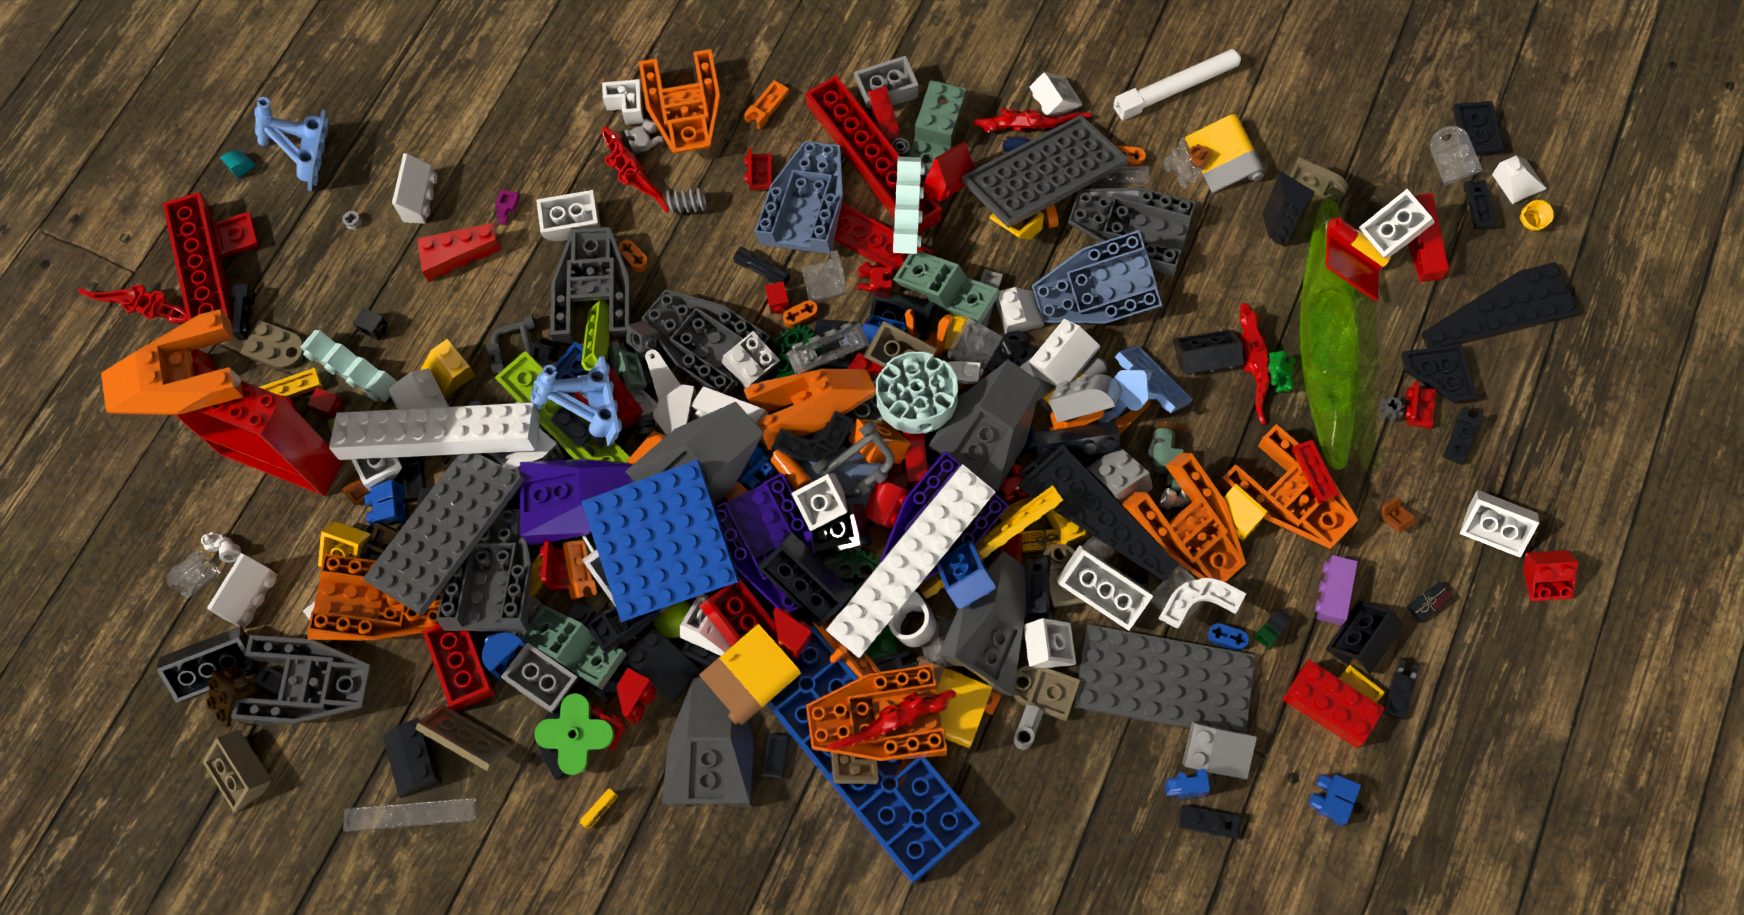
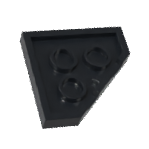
M1462 344L1402 352L1401 358L1405 372L1429 388L1435 389L1437 393L1455 404L1471 402L1477 399Z

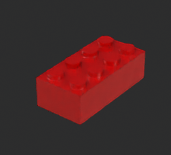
M740 578V581L719 588L699 605L730 647L758 624L778 645L774 621Z
M440 624L422 630L451 709L457 712L496 695L473 631H444Z
M1309 659L1303 664L1281 699L1355 748H1358L1365 742L1385 709Z

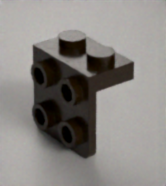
M238 666L214 670L209 681L210 692L206 703L208 709L212 710L216 715L218 722H221L227 728L231 726L234 701L255 696L256 688Z

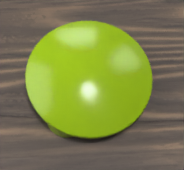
M685 600L671 605L653 620L655 629L667 639L679 638L680 625L691 605Z

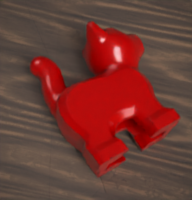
M864 262L859 267L858 278H871L869 284H858L857 290L876 293L878 289L892 292V265L888 267H874L870 262Z
M1014 463L1010 470L1012 477H1006L999 488L1007 504L1015 502L1014 493H1018L1020 500L1029 497L1027 493L1020 490L1017 486L1023 481L1019 477V472L1026 467L1019 463Z

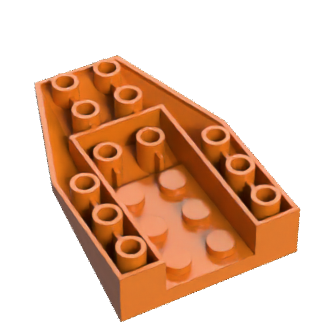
M324 553L315 605L311 612L308 626V640H379L423 633L422 630L439 624L436 618L442 591L425 614L421 616L363 580L376 561Z
M933 664L867 674L807 704L812 749L878 761L945 756L947 754V746L939 711L921 714L916 717L917 721L908 726L903 724L897 727V729L888 731L885 735L877 736L876 739H869L865 743L859 742L856 745H849L846 748H838L837 750H829L827 748V745L861 732L879 717V711L889 705H897L911 693L917 692L918 696L923 695L924 697L936 695Z

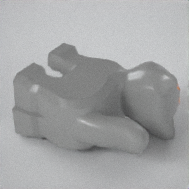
M645 119L641 126L635 127L630 131L624 130L634 156L640 152L648 151L659 142L664 141L663 136H656L650 139L648 134L658 133L659 129L654 121Z

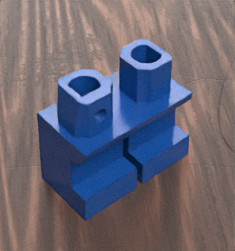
M759 443L750 457L749 463H747L740 475L738 482L750 489H754L763 484L757 478L761 473L766 477H770L776 472L771 462V457Z
M391 479L371 487V493L364 496L366 505L373 507V511L366 514V521L374 525L380 522L388 526L390 522L407 520L406 506L403 503L405 502L403 484Z
M1206 769L1197 770L1190 778H1187L1185 773L1179 772L1176 778H1169L1164 783L1166 796L1178 795L1179 800L1202 798L1210 792Z
M1320 774L1315 786L1326 791L1324 796L1315 792L1312 793L1308 804L1318 810V815L1325 816L1333 820L1337 825L1343 826L1348 822L1354 806L1352 804L1355 803L1361 785L1338 775L1331 777Z

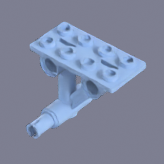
M266 97L258 98L257 107L254 110L256 117L255 134L258 136V143L266 146L270 143L269 137H271L297 164V177L302 181L308 182V191H312L313 185L317 186L318 170L321 167V156L324 153V142L328 133L329 117H326V110L322 109L320 117L308 116L304 122L300 121V123L272 117L269 99ZM283 133L295 135L297 138L302 139L300 150Z
M604 356L599 357L595 367L590 369L588 375L556 380V368L553 365H546L543 372L534 381L530 403L534 404L537 411L541 410L543 404L547 403L550 399L590 421V433L595 437H606L608 446L613 445L619 432L622 430L621 420L617 418L616 414L618 411L617 401L613 400L612 395L614 392L613 383L609 381L608 377L610 368L609 364L605 363ZM579 392L584 398L588 399L589 406L566 393Z

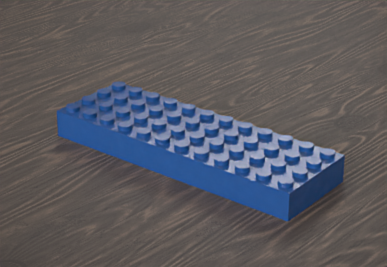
M813 625L809 629L812 631L811 641L797 661L787 655L800 670L801 674L771 699L766 706L913 885L974 833L981 823L925 757L916 758L897 776L895 774L903 759L877 760L879 778L877 784L833 783L831 752L812 749L806 705L858 678L842 659L836 663L830 661V656L835 650ZM855 757V759L872 760L861 757ZM907 775L901 788L898 787V782Z

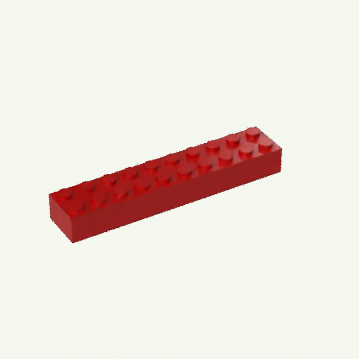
M835 75L805 93L806 105L834 142L840 145L841 151L895 220L897 167L900 155L838 76ZM924 192L923 199L919 200V211H923L922 223H918V235L940 222L942 216L940 206L930 195Z

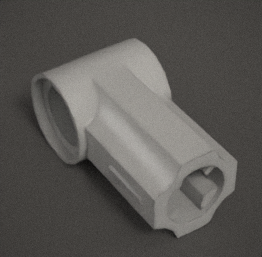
M1026 705L1014 736V744L1021 750H1026L1033 744L1044 713L1039 707L1034 705ZM1026 734L1029 736L1030 741L1026 743L1021 742L1018 736Z

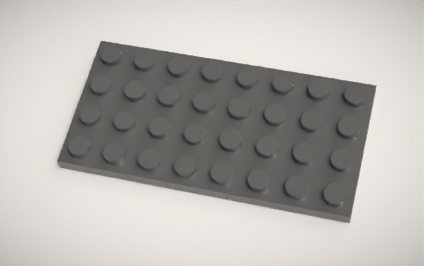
M1080 115L963 175L962 182L1007 228H1010L1126 166L1129 158Z
M478 453L459 454L370 568L363 580L423 616L525 480L522 476Z
M1087 624L1078 675L1080 683L1075 695L1074 708L1190 729L1192 721L1246 734L1255 655Z

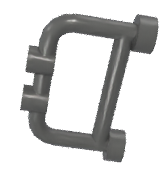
M533 314L524 316L525 320L502 326L493 332L491 346H487V351L490 358L494 357L495 363L491 364L494 375L499 374L505 369L502 349L499 344V337L501 335L520 330L524 350L530 355L532 344L529 331L537 329Z
M870 420L859 429L864 437L830 464L823 457L811 467L816 474L819 472L823 476L831 474L873 440L885 455L886 461L852 489L847 490L841 485L845 498H853L859 493L864 496L873 489L870 486L873 482L877 481L879 484L888 477L886 472L893 466L894 455L888 445L875 431L874 428L877 425L873 420Z

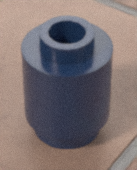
M1007 136L1006 140H1003L1002 151L1008 153L1029 142L1030 139Z

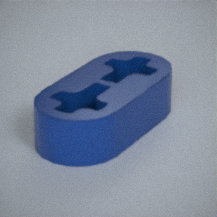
M1220 623L1213 624L1207 634L1208 639L1212 643L1235 651L1243 650L1249 642L1248 635L1244 631ZM1217 629H1219L1220 634L1225 636H1220L1219 638H1216L1215 633L1212 632H1215ZM1237 636H1240V640L1243 642L1237 645L1236 640L1231 638H1236Z

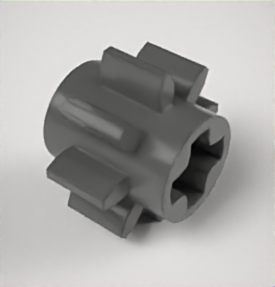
M1389 395L1387 400L1382 399L1379 403L1381 407L1378 409V412H1381L1382 419H1390L1393 422L1396 416L1401 418L1404 414L1401 410L1404 409L1405 405L1401 403L1400 397L1392 398Z

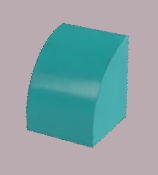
M240 150L230 151L220 157L227 168L238 179L256 166Z

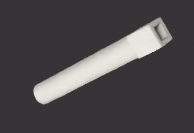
M1230 49L1138 91L1136 88L1115 97L1114 109L1121 120L1124 121L1142 113L1145 107L1238 67L1241 56L1238 51Z

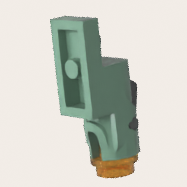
M610 337L608 348L610 366L620 380L625 382L626 388L643 390L647 383L638 353L629 352L625 341L621 337Z
M1159 422L1155 428L1147 457L1152 460L1155 472L1168 474L1166 486H1170V489L1175 490L1178 494L1180 486L1166 468V465L1179 453H1183V449H1176L1174 425L1170 422Z

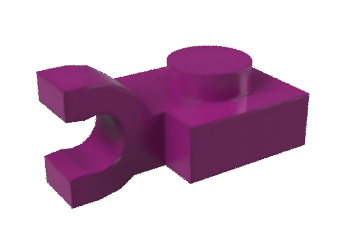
M500 190L495 203V207L498 209L496 218H499L498 223L500 225L506 226L508 213L515 212L520 199L519 193Z

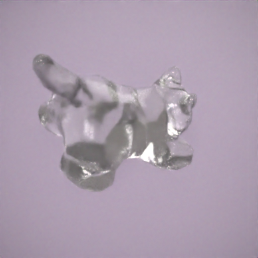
M1184 137L1181 138L1179 147L1173 148L1171 156L1166 157L1164 160V169L1167 172L1176 171L1178 182L1183 189L1188 188L1189 182L1195 183L1203 171L1201 168L1194 167L1190 154L1186 149Z

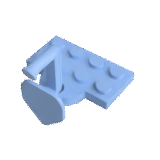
M1135 345L1120 351L1115 356L1119 364L1124 369H1127L1119 371L1113 378L1120 385L1122 393L1115 407L1109 412H1104L1103 417L1098 419L1100 423L1111 421L1119 417L1126 407L1134 411L1139 410L1149 399H1157L1161 406L1170 413L1189 405L1193 399L1139 345Z

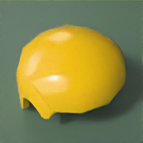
M1534 200L1522 209L1520 220L1527 229L1539 231L1553 221L1554 211L1546 201Z

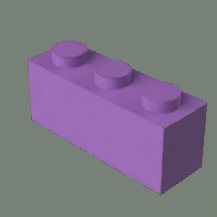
M1332 555L1328 561L1324 562L1322 573H1325V577L1319 585L1318 592H1321V597L1315 605V612H1318L1316 619L1337 625H1342L1347 620L1358 561Z

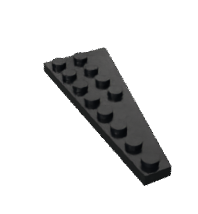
M1063 444L1017 485L1020 490L1033 498H1036L1053 485L1063 501L1051 510L1163 581L1178 567V564Z

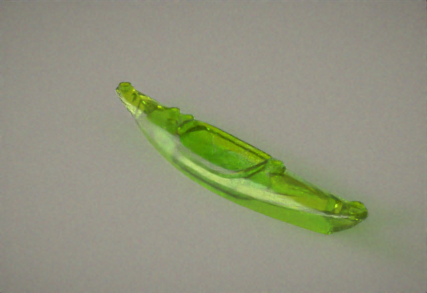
M1327 199L1320 205L1306 262L1300 306V357L1307 397L1320 445L1328 464L1333 469L1340 470L1347 465L1352 443L1359 373V339L1354 287L1326 268L1327 225L1330 220L1337 217L1341 218L1338 204L1334 200Z

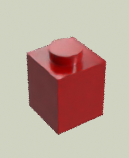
M784 281L765 285L771 314H783L786 310L790 309Z
M316 388L308 406L314 413L334 418L336 413L342 412L344 402L338 395Z

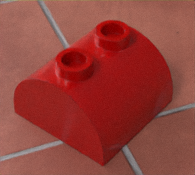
M886 480L879 484L876 482L865 508L866 518L892 529L902 503L911 490Z

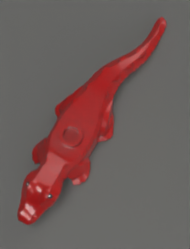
M1002 108V115L993 118L975 119L973 125L982 127L988 133L1006 127H1013L1015 131H1024V128H1056L1080 115L1088 119L1092 117V113H1071L1051 117L1039 113V110L1026 109L1024 111H1016L1015 109Z
M604 126L601 132L607 147L611 151L609 156H605V163L617 169L619 172L618 181L625 185H633L643 193L652 196L662 209L668 213L669 207L662 193L648 180V176L645 175L641 163L624 146L621 135Z
M141 284L131 286L130 290L99 293L81 288L78 289L81 295L100 302L120 303L129 314L139 312L147 319L163 317L172 324L188 321L186 311L181 307L167 304L163 292H146L145 286Z
M1242 303L1240 305L1239 320L1244 334L1238 336L1242 341L1244 355L1241 367L1246 373H1252L1255 378L1257 387L1255 397L1256 412L1260 423L1265 425L1266 419L1263 404L1270 384L1268 369L1270 360L1266 346V337L1258 330V315L1248 303Z
M950 689L932 697L918 696L917 692L911 693L897 705H889L879 711V717L861 732L827 745V748L829 750H837L838 748H846L849 745H856L859 742L865 743L867 740L876 739L877 736L885 735L888 731L895 730L903 724L905 726L913 724L917 721L916 717L921 714L945 711L949 700L956 696V692Z

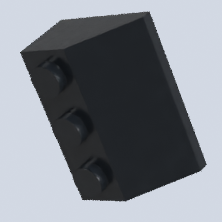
M878 289L873 296L870 315L873 314L906 322L905 312L912 309L915 314L918 339L922 341L925 340L934 302Z
M1230 329L1173 338L1178 364L1184 374L1195 375L1201 371L1214 372L1219 368L1232 369L1238 365H1243L1242 341Z
M1359 601L1326 650L1347 666L1352 665L1359 672L1370 675L1404 625L1394 610Z
M419 718L397 725L383 737L399 798L442 783L430 738L416 730L417 723L421 720Z

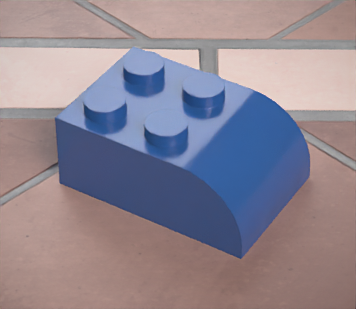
M971 539L945 554L936 564L945 589L958 609L971 605L973 601L988 595L996 588L982 556Z

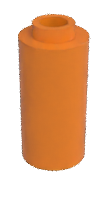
M776 450L772 453V464L780 474L783 473L786 481L794 491L812 482L810 476L797 460L789 458Z

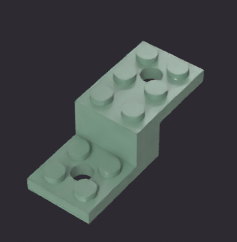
M930 80L915 124V139L909 157H921V163H924L922 161L924 158L932 159L931 163H925V173L921 175V178L926 179L934 158L952 148L956 135V123L966 95L965 88ZM945 99L948 103L942 105L938 101Z
M918 250L917 254L910 253L893 279L897 285L925 294L930 302H934L935 308L978 324L982 323L1000 294L999 289L967 278L958 264ZM923 269L920 274H915L918 270ZM978 298L975 303L970 304L972 299Z
M544 604L527 625V632L523 631L519 636L525 644L529 643L574 675L603 689L627 655L624 650L618 647L606 655L589 629L582 623ZM599 660H602L601 663L596 666L597 662Z

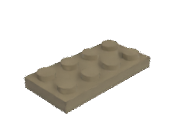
M441 705L420 720L416 726V730L425 736L437 741L486 771L508 755L513 747L512 744L444 705Z

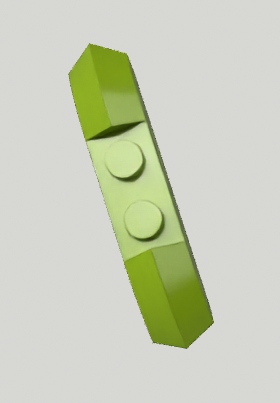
M605 300L598 301L588 310L581 362L586 371H590L591 368L595 367L600 356H604L605 363L608 360L610 335L609 307Z

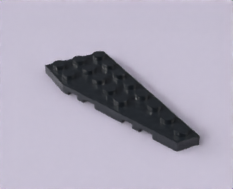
M1554 262L1518 271L1431 326L1421 335L1426 348L1464 344L1575 317L1579 314V311L1557 263Z

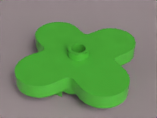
M582 694L568 695L562 701L560 718L545 719L535 729L536 742L543 748L558 749V765L564 773L569 775L582 773L589 763V751L592 749H605L612 744L615 738L614 728L608 721L591 718V703ZM574 730L576 731L575 738H573L572 736Z

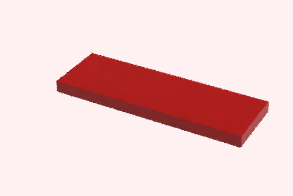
M842 203L834 241L882 267L892 265V272L897 274L910 253H893L894 230ZM923 245L917 247L918 251L934 255V251ZM923 269L918 270L915 274H920Z

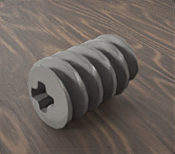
M705 187L703 193H701L699 188L696 189V193H693L692 189L689 188L688 194L682 189L680 195L676 189L673 195L667 190V204L672 214L676 213L677 208L679 213H683L684 208L690 213L692 207L695 212H698L699 206L703 212L706 211L707 198Z

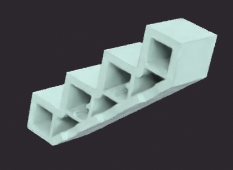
M898 157L893 253L917 254V247H921V236H918V223H922L923 211H919V200L923 199L924 187H920L921 175L925 173V163H921V157Z
M314 330L300 347L304 351L303 355L311 361L316 360L325 366L324 368L334 375L336 373L344 378L351 387H358L366 392L367 396L375 402H386L390 397L388 388L397 382L388 373L378 370L366 359L357 357L344 345L335 343L320 330Z

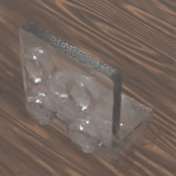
M838 250L830 251L831 259H828L827 262L801 268L810 301L814 302L847 294L846 281Z

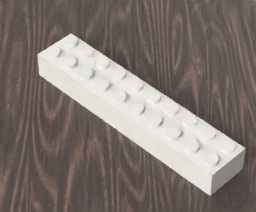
M533 403L336 413L329 448L339 460L535 451L540 414Z
M961 465L825 630L860 658L996 491L967 467Z

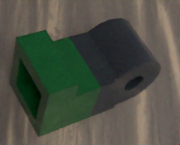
M1279 607L1253 638L1269 649L1293 617Z

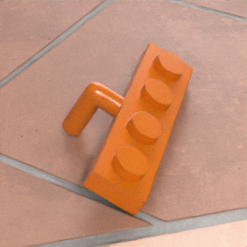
M834 614L820 627L813 622L815 627L835 650L830 656L832 663L842 659L858 679L867 674L881 672L865 652L858 658L825 630L836 617Z

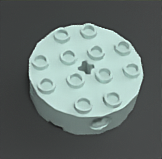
M907 352L893 357L876 379L877 408L882 418L894 429L909 434L928 433L937 430L952 418L957 407V377L947 362L941 361L939 358L933 357V354L927 352Z

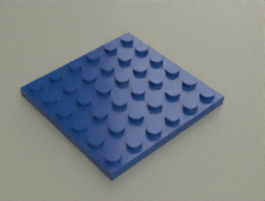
M700 460L683 464L581 501L621 622L740 581Z

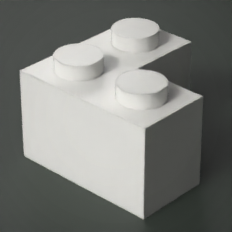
M640 80L602 83L603 100L606 110H622L626 125L642 124L644 121V109Z

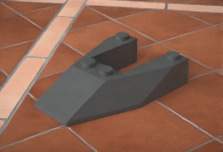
M610 227L571 229L551 281L550 335L553 341L557 343L573 344L575 342V301L609 300L610 335L613 341H626L627 327L633 324L630 279Z
M249 635L245 656L256 662L285 664L278 700L253 698L236 700L231 719L241 724L254 725L298 724L363 708L371 669L370 664L314 640Z

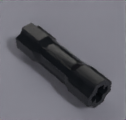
M742 246L738 248L733 257L735 263L765 277L773 284L784 281V285H786L790 279V272L779 266L772 265Z

